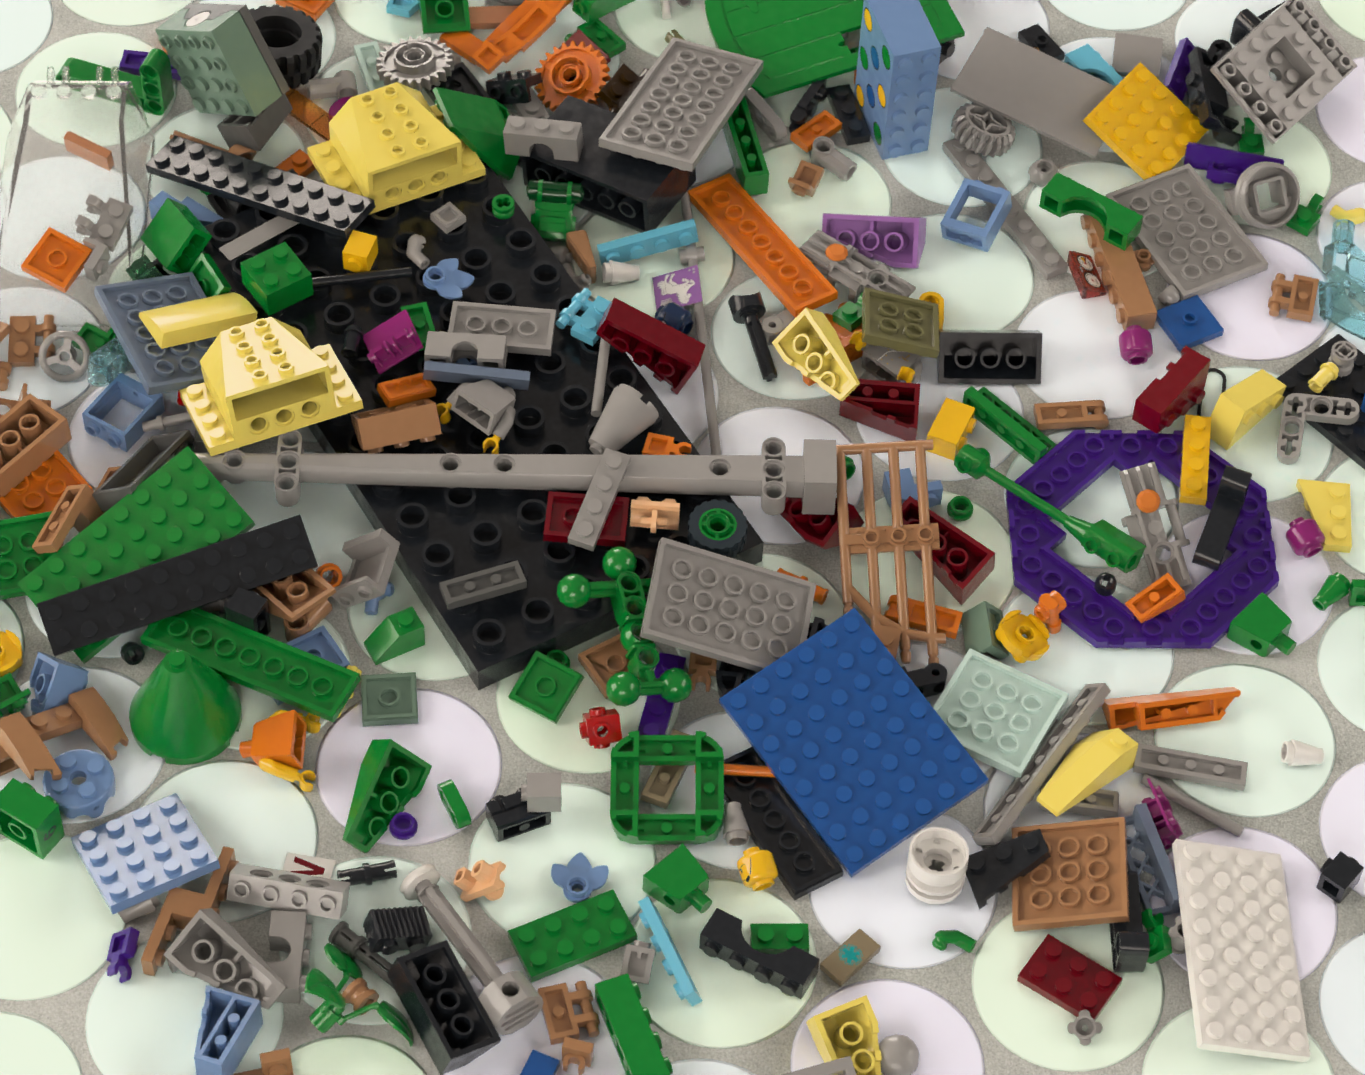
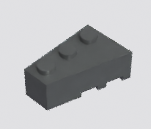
M284 94L256 117L228 115L217 125V128L229 149L233 145L239 144L255 151H261L293 108Z

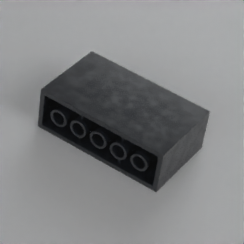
M568 95L547 119L582 123L584 145L579 161L556 160L550 147L544 144H534L530 157L521 156L524 185L528 186L530 180L539 179L553 182L571 181L573 183H581L584 197L580 204H575V206L641 233L656 229L696 181V167L692 172L682 171L675 167L657 164L653 161L635 158L631 155L599 147L600 136L617 114Z

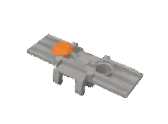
M819 229L799 248L808 259L829 271L827 280L834 288L836 281L848 287V300L853 303L857 302L858 295L864 291L865 287L909 297L916 290V286L893 274L886 265L882 263L880 265L860 254L857 248L850 244L846 246Z
M1155 462L1119 471L1131 515L1121 519L1123 528H1128L1129 535L1146 546L1143 555L1152 583L1166 573H1169L1180 587L1191 585V578L1181 547L1190 545V541L1185 537L1176 507V504H1178L1177 498L1166 499ZM1166 508L1176 541L1168 542L1159 513L1160 509ZM1165 548L1167 551H1170V558L1164 561L1159 560L1155 553L1156 549Z

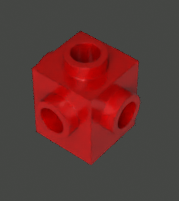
M594 707L589 709V713L582 714L583 722H579L581 739H586L589 746H594L595 749L607 748L611 746L610 743L619 742L622 739L620 716L616 709L606 710L605 707Z

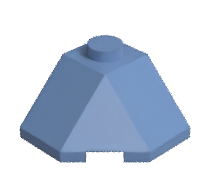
M38 652L30 675V687L34 688L35 699L31 700V711L37 714L68 703L69 694L86 688L89 671L76 664Z

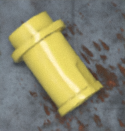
M1332 362L1323 363L1317 374L1308 381L1309 388L1315 393H1321L1330 381L1337 379L1338 367Z

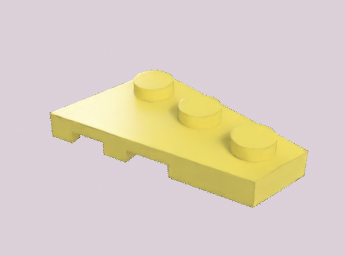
M1297 479L1296 487L1298 492L1302 493L1306 511L1310 512L1312 519L1317 522L1325 536L1323 551L1350 553L1352 548L1350 484Z

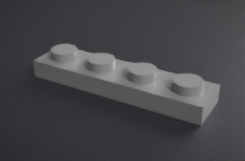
M605 448L568 536L569 544L594 551L631 462L630 455Z
M1138 743L1133 772L1244 791L1248 762Z

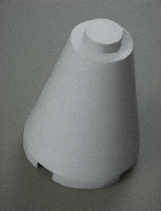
M626 384L617 385L613 389L588 442L591 452L595 455H603L605 448L615 451L621 449L655 423L659 414L650 401L645 404L640 399L643 395L633 387Z

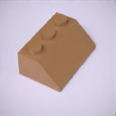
M428 398L389 408L383 407L350 414L359 446L363 451L367 450L368 453L384 451L383 447L394 445V448L406 447L410 445L409 441L420 439V443L436 440L435 435L442 434L436 403Z

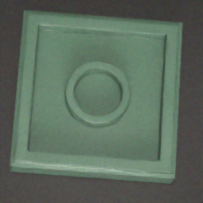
M416 672L361 675L363 727L418 724Z

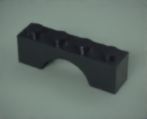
M716 908L700 933L699 949L703 950L706 955L713 958L717 957L727 962L732 968L739 971L743 970L753 975L759 982L769 983L779 988L787 996H795L802 1000L818 973L819 958L795 946L778 954H766L753 949L743 937L742 920L719 908Z

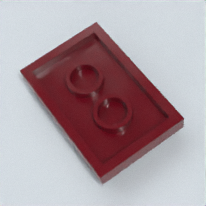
M549 491L543 541L568 543V536L586 494ZM629 497L615 498L596 545L625 547Z
M1047 934L1017 977L1018 982L1074 1016L1079 1017L1080 1011L1087 1010L1095 1021L1123 980L1122 977L1050 934Z

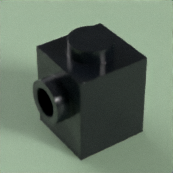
M1340 851L1334 859L1329 857L1321 867L1320 871L1322 873L1316 888L1340 904L1358 884L1364 867L1356 859Z

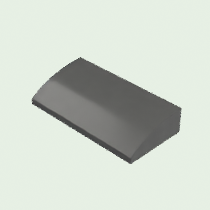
M190 430L156 435L146 441L92 494L102 512L109 510L127 494L131 495L138 485L155 473L190 438L192 434Z

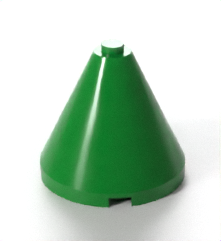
M174 650L162 659L137 690L130 705L129 722L136 743L149 756L154 754L164 758L165 762L169 764L190 765L207 761L222 753L230 745L231 738L236 731L239 732L241 727L242 708L239 695L230 681L183 650Z

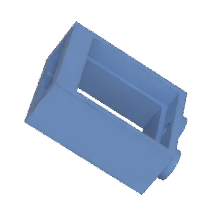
M965 178L940 223L942 238L988 252L1012 208L1011 193L1002 187H993L979 180ZM969 196L996 204L985 228L956 220Z
M120 372L82 413L84 428L91 436H97L107 441L112 447L128 452L145 433L142 428V422L154 420L156 416L162 415L165 411L163 394L148 395L142 383ZM121 399L143 409L124 432L102 421Z

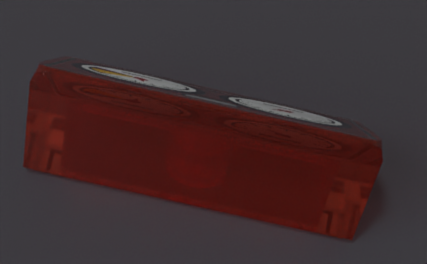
M1069 251L1067 264L1081 298L1087 299L1106 295V290L1092 257L1076 251Z

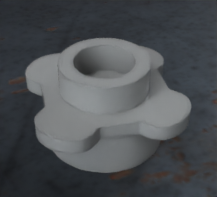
M1082 1010L1079 1012V1017L1067 1025V1030L1070 1034H1074L1079 1038L1081 1045L1088 1046L1091 1044V1039L1096 1034L1102 1032L1103 1026L1090 1016L1089 1011ZM1083 1025L1088 1027L1086 1031L1082 1029Z

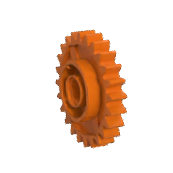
M572 41L569 47L563 42L561 49L553 47V54L545 53L547 60H539L542 68H535V71L541 73L542 83L534 86V89L538 93L537 97L539 100L543 101L542 103L545 108L549 107L553 113L568 95L590 104L599 105L597 94L607 84L606 82L611 79L608 74L611 70L606 64L607 60L598 49L595 50L591 44L586 47L583 41L578 46ZM576 76L573 81L568 82L571 77Z

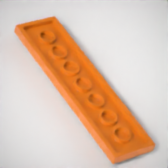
M730 173L687 191L691 203L795 318L805 308L814 310L838 299V291Z

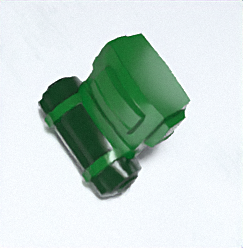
M530 180L526 187V193L529 200L535 201L536 207L535 213L531 214V223L544 241L566 242V234L576 231L577 221L576 217L573 216V209L575 204H580L583 200L584 191L582 184L571 181Z

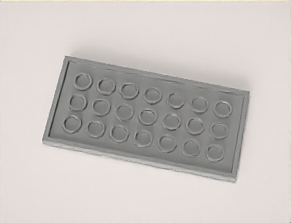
M673 37L600 136L599 147L631 155L635 158L653 161L657 164L675 167L682 171L692 172L762 71L764 61Z

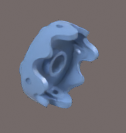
M86 749L70 750L60 754L54 760L62 772V778L52 780V774L45 770L42 781L45 796L52 797L58 803L59 810L70 819L81 815H88L91 818L99 817L104 811L106 801L115 795V776L110 763L99 753ZM76 777L86 778V781L80 785L71 783Z

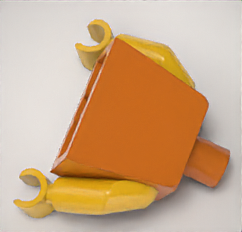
M295 709L290 711L277 710L267 719L254 724L252 740L243 741L239 744L240 754L243 758L251 757L262 771L290 782L299 781L300 789L310 792L313 790L314 785L304 780L315 781V773L311 770L299 773L298 770L303 769L306 731L312 734L318 733L321 726L319 723L320 717L311 713L303 716V713L297 712Z

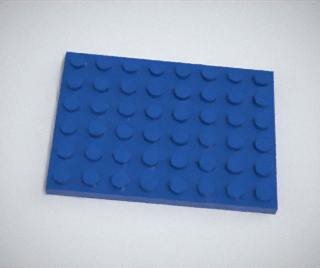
M855 607L719 698L721 706L851 878L979 790L989 781L984 772Z

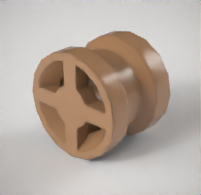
M357 978L352 981L342 993L346 1003L353 1005V1011L377 1002L379 999V994L374 989H369L368 983L363 978Z

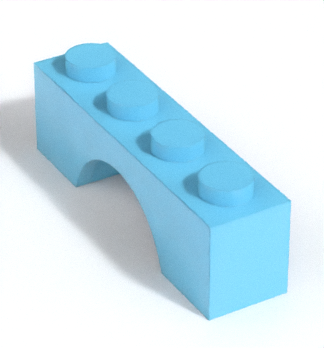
M1089 44L1065 54L1064 63L1109 84L1117 86L1123 80L1114 67L1109 65L1099 52L1095 51Z

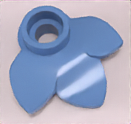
M456 258L441 260L437 266L429 267L423 275L425 287L436 290L440 296L447 299L462 298V290L468 288L474 281L473 275L458 270V259Z
M582 852L576 854L567 866L553 864L551 869L553 882L563 888V894L566 899L574 903L587 900L592 891L602 888L609 874L607 865L592 868ZM576 888H578V889H581L582 891H580V892H575V891H573V890L576 889Z

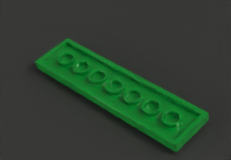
M199 608L150 624L140 637L141 643L165 654L174 650H183L230 681L333 723L361 680L360 673Z

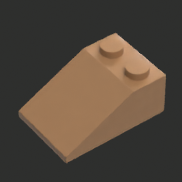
M313 569L252 589V591L268 599L269 614L294 622L336 593L335 588Z

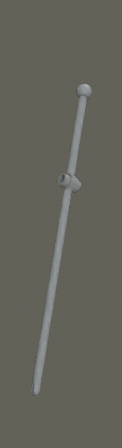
M686 192L680 199L683 221L693 219L690 196ZM696 243L687 245L685 249H679L681 264L688 263V267L698 265V262L706 261L704 246L696 247ZM702 301L693 304L697 340L706 345L700 360L710 449L711 455H721Z

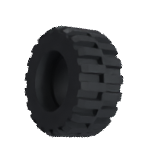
M263 5L259 6L258 9H249L289 88L296 89L300 84H307L308 79H313L321 67L322 58L321 29L314 19L309 15L306 16L299 9L297 11L293 10V7L290 6L279 7V5H272V7H267Z

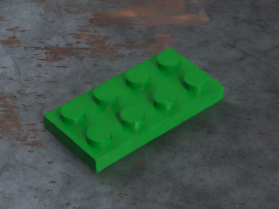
M612 889L508 930V938L530 982L533 983L623 947L626 944L633 943L634 940H637V933L616 893Z

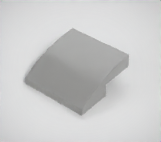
M1116 33L1112 66L1120 76H1127L1141 62L1159 79L1163 39Z

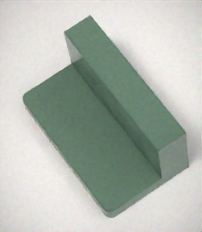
M983 601L963 613L961 625L965 652L967 654L971 648L981 654L988 652L1002 660L1009 656V652L995 636L999 622L1003 619L1002 610L987 601Z

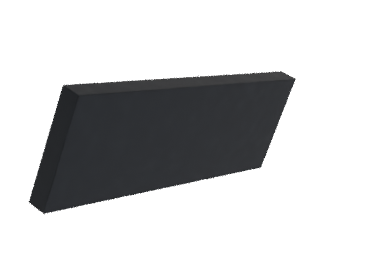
M753 747L724 760L726 764L767 766ZM724 775V800L727 803H741L742 812L751 832V839L760 850H768L772 853L778 870V878L794 901L843 876V869L776 778Z

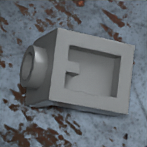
M634 940L633 945L626 944L620 975L628 973L632 982L649 985L654 957H656L657 952L655 949H650L651 943Z

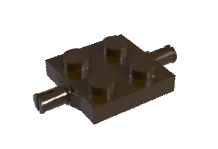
M623 63L597 96L607 104L610 112L617 114L649 69H643L638 76Z

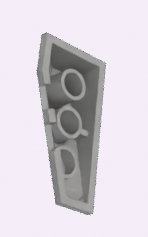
M212 908L200 909L163 954L184 974L205 981L216 988L258 999L261 1002V1007L267 1010L274 1005L288 987L241 935Z

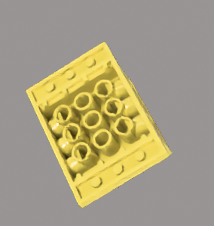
M398 82L351 97L329 122L330 140L307 147L308 156L324 184L374 199L375 208L370 214L485 175V167L476 152H473L460 138L445 127L443 123L444 115L437 106H429L420 91Z
M273 317L258 319L255 322L235 326L220 332L200 360L204 382L179 390L181 399L210 456L363 409L361 397L330 344L316 346L311 349L299 329Z

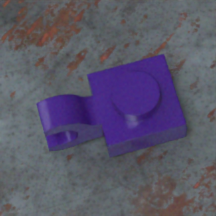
M129 927L112 934L106 959L111 962L107 968V976L116 975L119 971L120 983L130 980L132 969L128 959L134 958L137 952L140 931Z

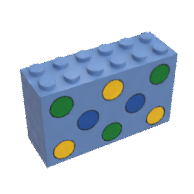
M864 0L854 96L882 160L928 150L941 45L919 0Z

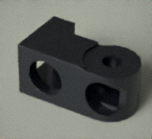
M930 663L925 668L908 672L905 666H902V669L925 698L938 695L944 690L948 673L942 664Z

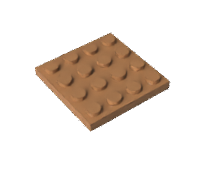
M1125 817L1012 827V839L1040 828L1051 855L1049 859L1026 876H1019L1012 882V926L1014 932L1129 922Z

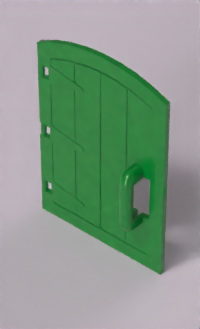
M704 0L709 30L716 47L764 61L762 71L751 86L764 99L810 85L814 81L829 79L857 70L859 46L849 49L845 45V40L841 34L861 29L864 0ZM919 0L940 44L965 36V31L947 0Z

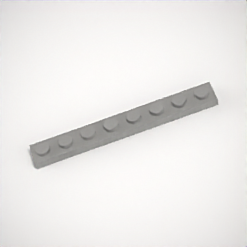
M955 138L943 142L942 150L964 178L979 180L984 184L1002 187L1009 191L979 153L975 154L974 151L967 150V147L960 145V140ZM1011 194L1012 208L1003 223V227L1046 280L1066 273L1068 271L1066 261ZM984 201L993 213L996 204Z
M1106 683L1086 684L1042 742L1022 776L1015 778L973 834L972 839L977 845H997L1004 839V834L1018 820L1019 814L1024 807L1033 800L1036 791L1047 781L1048 775L1061 762L1062 756L1067 749L1076 742V737L1090 723V718L1096 710L1104 704L1105 698L1111 691Z

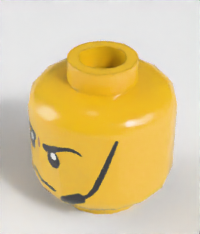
M758 846L743 851L744 856L738 860L737 867L744 886L752 888L753 891H761L773 886L774 880L778 876V870L772 853L768 850H760Z

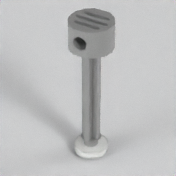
M424 864L417 867L401 882L400 893L404 894L406 900H418L424 906L483 985L484 990L480 994L479 1000L497 1033L509 1035L527 1026L541 1011L544 1003L542 997L523 972L515 970L505 974L502 973L439 889L437 884L441 875L439 871H436L435 866Z

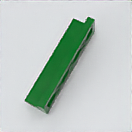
M972 386L964 391L963 403L975 407L974 418L1033 465L1057 445L984 386L978 391Z

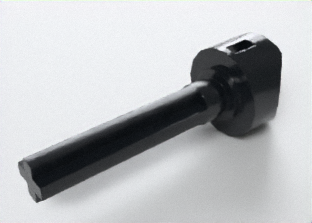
M759 291L751 295H732L728 300V305L733 320L736 323L745 324L763 380L766 379L767 382L772 381V378H777L778 375L759 320L766 313L761 293Z

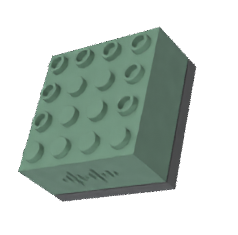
M189 3L155 29L159 36L160 44L166 49L171 65L180 75L181 83L188 90L192 98V104L199 113L256 117L290 90L246 5Z

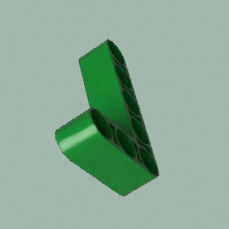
M157 48L151 49L139 68L140 76L70 57L67 58L55 77L56 82L64 89L158 116L165 112L174 97L170 58L167 53Z

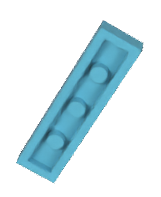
M693 218L598 244L597 249L601 265L608 263L609 260L623 263L681 246H687L699 242Z
M649 897L640 900L638 903L643 912L639 913V917L646 929L651 928L654 935L650 939L658 953L662 951L666 958L662 960L666 972L669 976L674 974L677 981L673 985L676 993L681 1000L686 998L692 1007L702 1002V999L657 907Z

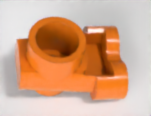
M1055 590L1049 594H1042L1038 605L1034 608V616L1046 625L1049 633L1057 634L1061 630L1062 622L1059 619V613L1067 607V603L1063 596Z

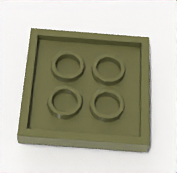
M865 287L862 294V342L873 346H882L896 351L917 354L921 357L937 359L940 351L938 304Z

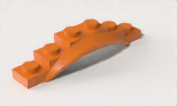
M572 0L523 1L483 41L482 46L471 56L472 62L490 75L502 62L507 64L520 50L524 53L556 22V16Z

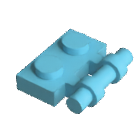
M584 288L580 293H576L571 299L572 303L568 308H563L555 324L560 329H564L566 325L572 326L571 336L593 346L600 338L596 332L602 316L611 301L598 296L592 302L588 300L592 295L591 291ZM579 309L584 311L581 317L576 315Z

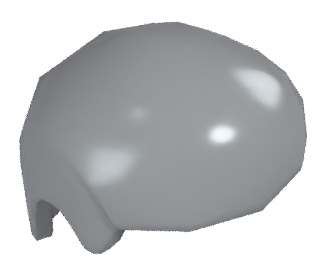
M894 1034L885 1037L879 1043V1051H881L882 1061H880L881 1072L884 1075H911L916 1071L919 1065V1051L912 1039L905 1035Z

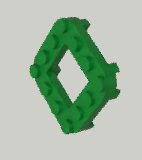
M632 731L612 748L610 820L619 840L636 845H681L682 843L684 845H698L713 841L718 837L724 822V753L722 747L714 739L707 736L706 732L696 731V735H639V731ZM639 765H696L695 814H639Z

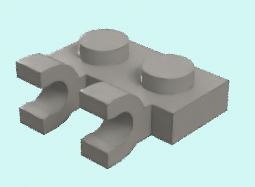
M89 194L85 202L88 205L86 210L89 213L98 214L100 217L95 224L87 217L79 215L75 222V225L78 226L76 232L88 235L91 239L98 238L108 246V250L114 252L134 211L133 206L109 197L107 203H104L99 197Z

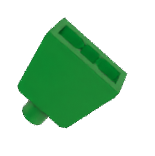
M1263 592L1230 622L1227 633L1229 640L1261 657H1267L1275 648L1288 656L1297 644V642L1288 637L1292 624L1291 619Z
M683 843L643 875L642 890L675 913L680 914L692 905L702 914L712 905L713 901L706 895L709 888V876Z

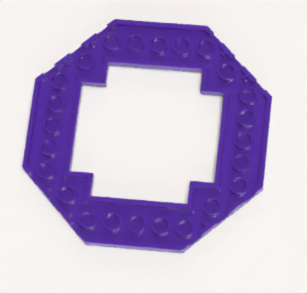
M1074 430L1014 482L1060 511L1112 466L1123 471L1155 462L1158 472L1180 487L1183 430H1174L1173 434H1156L1151 430H1137V433H1122V430H1100V433H1085V430ZM1211 449L1209 451L1208 488L1205 505L1210 510L1217 496L1226 465L1234 467ZM1252 479L1227 546V550L1233 554L1220 565L1218 571L1214 570L1186 596L1185 600L1171 610H1166L1142 624L1115 597L1098 594L1094 589V581L1053 551L1066 540L1067 533L1051 522L1052 518L1006 489L1005 496L1014 586L1036 603L1039 602L1042 594H1049L1053 590L1060 593L1065 599L1067 607L1059 613V619L1095 648L1211 649L1228 633L1230 622L1261 592L1268 596L1278 587L1279 574L1276 570L1274 541H1272L1270 513L1266 502L1267 493L1265 488Z

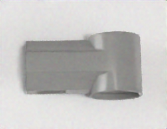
M341 70L334 77L308 79L311 100L337 98L339 100L343 97L358 95L356 77L350 70Z
M825 136L817 137L813 141L810 162L824 169L826 168L841 180L848 181L857 170L858 164L834 148L835 144L831 138Z

